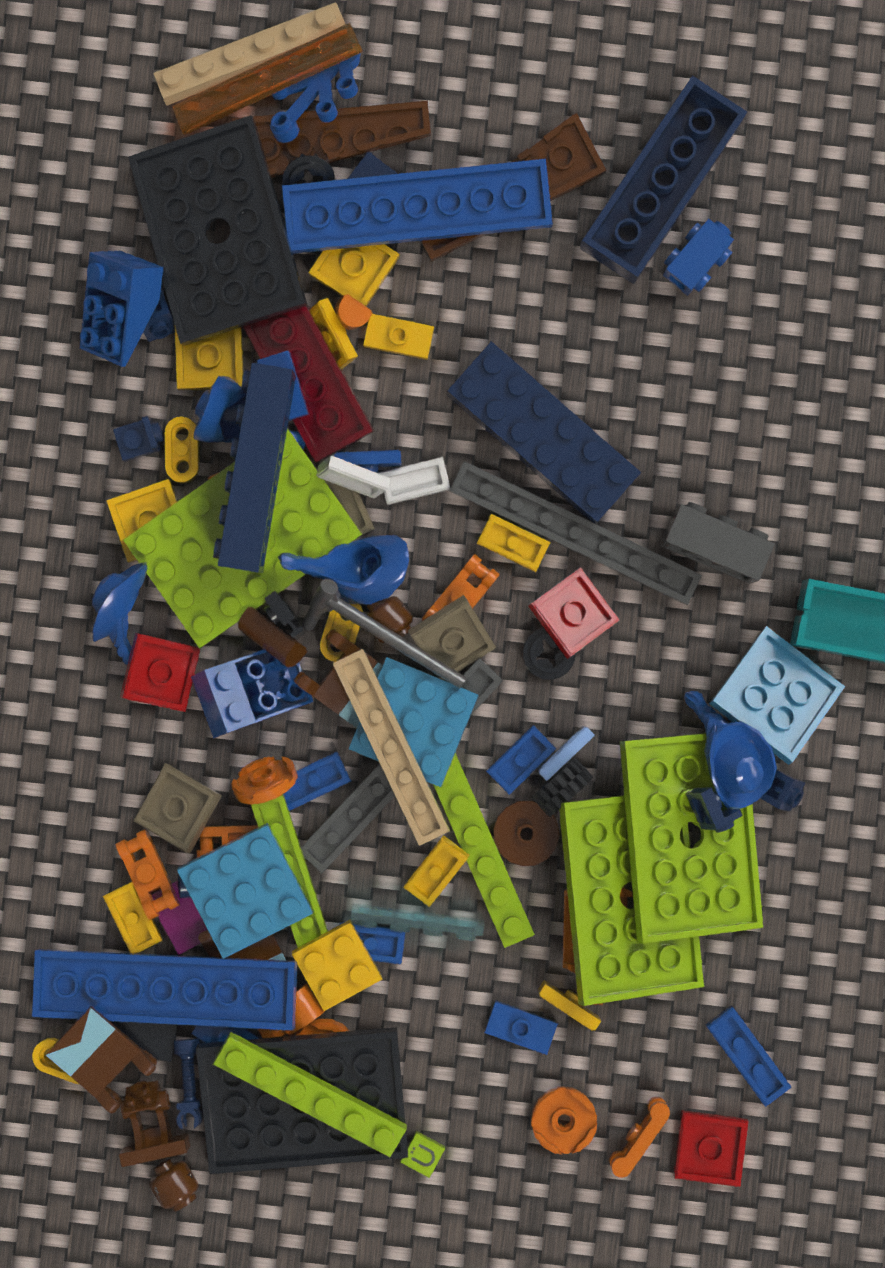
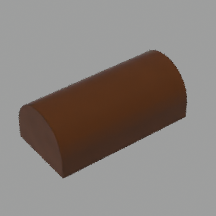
M248 607L241 616L238 623L239 630L286 667L295 666L308 652L304 645L253 607Z

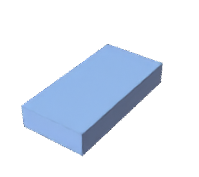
M582 726L538 768V773L548 781L595 735L588 727Z

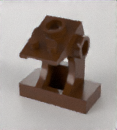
M140 1081L126 1087L125 1099L120 1100V1108L123 1119L130 1118L135 1145L124 1147L119 1153L121 1167L187 1153L191 1147L189 1134L172 1136L167 1110L170 1109V1098L167 1090H161L159 1081ZM155 1110L159 1126L143 1129L140 1111Z

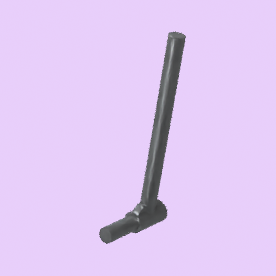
M324 579L310 602V609L302 622V626L306 630L311 631L314 629L322 613L334 610L460 689L466 680L465 676L340 599L341 595L338 591V585L333 580Z

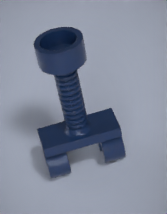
M200 1039L173 1041L174 1054L180 1056L182 1059L181 1066H183L181 1069L183 1073L182 1083L184 1084H182V1089L184 1090V1098L176 1103L177 1110H180L177 1116V1124L182 1130L184 1125L188 1127L187 1113L194 1116V1129L204 1120L201 1108L202 1099L195 1097L196 1090L194 1089H196V1084L194 1083L195 1073H193L195 1072L193 1058L197 1054L196 1047L200 1043Z

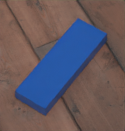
M338 751L297 770L298 778L295 784L284 793L289 811L352 781Z
M732 1005L705 1024L765 1107L792 1088Z

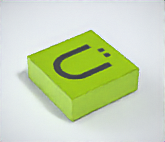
M416 1131L408 1145V1158H401V1163L430 1178L445 1150V1146Z

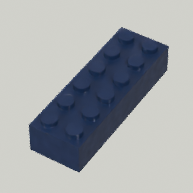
M692 75L583 238L580 249L632 284H635L742 124L748 112Z
M492 341L447 391V396L594 524L603 517L641 473Z
M252 363L251 370L244 371L242 390L246 394L245 404H239L236 416V424H239V427H241L239 438H233L230 457L235 460L234 471L227 472L225 491L230 493L228 505L222 504L219 525L224 526L222 539L216 538L213 558L219 559L218 566L263 573L296 381L293 369Z

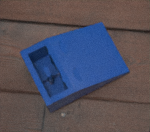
M120 250L90 252L80 333V349L125 367L160 300L163 267Z
M261 650L205 669L191 676L213 739L314 702L312 696L294 682L297 674L303 672L300 663L288 668L266 650Z

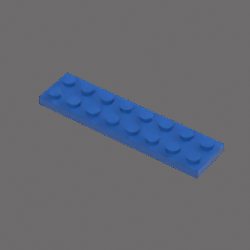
M546 159L282 186L286 231L293 254L550 228L553 225Z
M37 949L35 950L32 1017L79 1019L90 1006H93L109 1021L294 1030L297 961Z

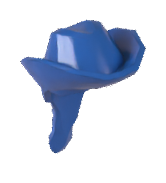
M218 376L211 389L206 390L199 398L195 408V418L198 420L194 429L195 440L210 443H232L234 437L239 438L241 427H239V424H236V416L239 404H245L246 394L242 387L229 376ZM289 430L300 447L304 449L305 442L300 433Z
M376 535L352 541L349 544L335 546L327 555L318 558L296 556L291 553H281L278 558L284 569L301 571L304 574H309L323 580H333L338 585V591L341 595L340 599L351 604L370 605L390 597L404 581L409 563V551L407 543L398 535Z
M147 562L135 564L121 574L112 573L105 577L98 584L92 599V606L97 613L93 625V641L96 642L109 636L117 648V654L126 665H128L132 649L127 639L128 613L131 611L139 594V589L144 583Z
M698 691L686 692L684 695L686 704L694 710L705 727L707 739L704 753L715 792L727 809H742L753 804L772 786L777 770L773 748L759 730L742 721L727 723L719 713L707 705L701 693Z

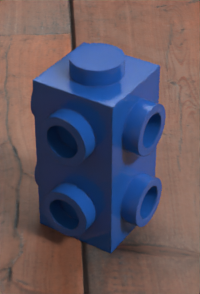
M708 219L703 226L697 222L686 235L685 239L689 242L682 251L675 248L664 261V264L668 267L663 276L687 296L693 289L700 292L712 278L707 274L715 264L721 267L733 253L729 249L734 241L730 237V230L719 221L714 223Z

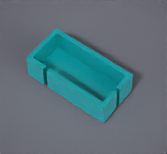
M813 579L803 580L797 604V610L803 611L802 615L795 616L790 644L796 647L885 664V593Z

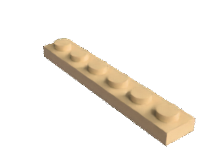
M335 2L154 73L164 102L168 106L348 36L349 33Z
M364 649L332 663L418 845L421 846L450 832Z

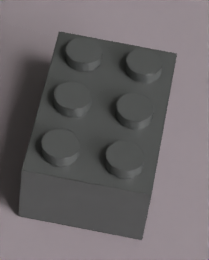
M688 502L687 505L681 504L674 510L659 546L748 584L760 580L775 543L767 540L768 534L750 528L749 531L736 527L737 521L723 515H719L718 518L706 515V508L692 502Z

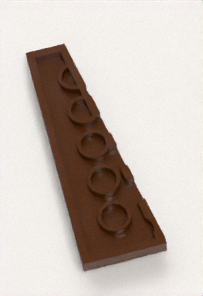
M428 100L337 109V117L331 122H322L316 111L303 112L296 120L299 127L297 137L287 143L278 142L270 129L271 119L274 115L253 116L271 178L283 175V170L288 166L290 159L295 160L302 153L306 156H313L316 153L320 158L331 163L365 154L368 151L373 152L431 136ZM232 118V121H235V120H238V119H241V118Z
M577 113L543 136V139L531 148L524 150L512 161L546 159L550 201L606 173V168ZM486 234L422 240L420 242L430 261L433 262Z

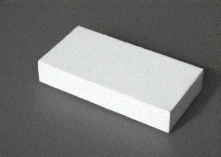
M334 456L328 457L319 464L316 474L318 478L371 498H376L389 488L391 478Z
M443 457L379 473L391 478L389 488L384 492L387 505L451 489Z

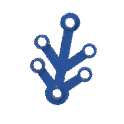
M339 42L331 48L329 53L308 59L304 54L291 57L288 65L292 74L296 77L304 76L311 70L325 68L320 73L289 82L283 77H276L269 82L268 89L275 100H282L288 95L304 91L286 112H278L272 117L270 129L278 142L287 143L297 137L299 127L296 120L318 95L320 102L316 105L315 110L319 119L322 122H331L337 117L338 110L333 101L331 80L338 72H340V79L336 82V88L340 96L344 99H349L357 94L358 86L353 76V70L359 65L361 52L355 42Z

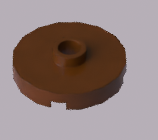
M531 800L516 801L506 806L497 817L493 828L494 842L500 854L509 862L520 866H535L547 860L555 851L559 840V827L554 815L548 817L539 805ZM525 827L533 831L532 837L527 840L520 836L521 830Z

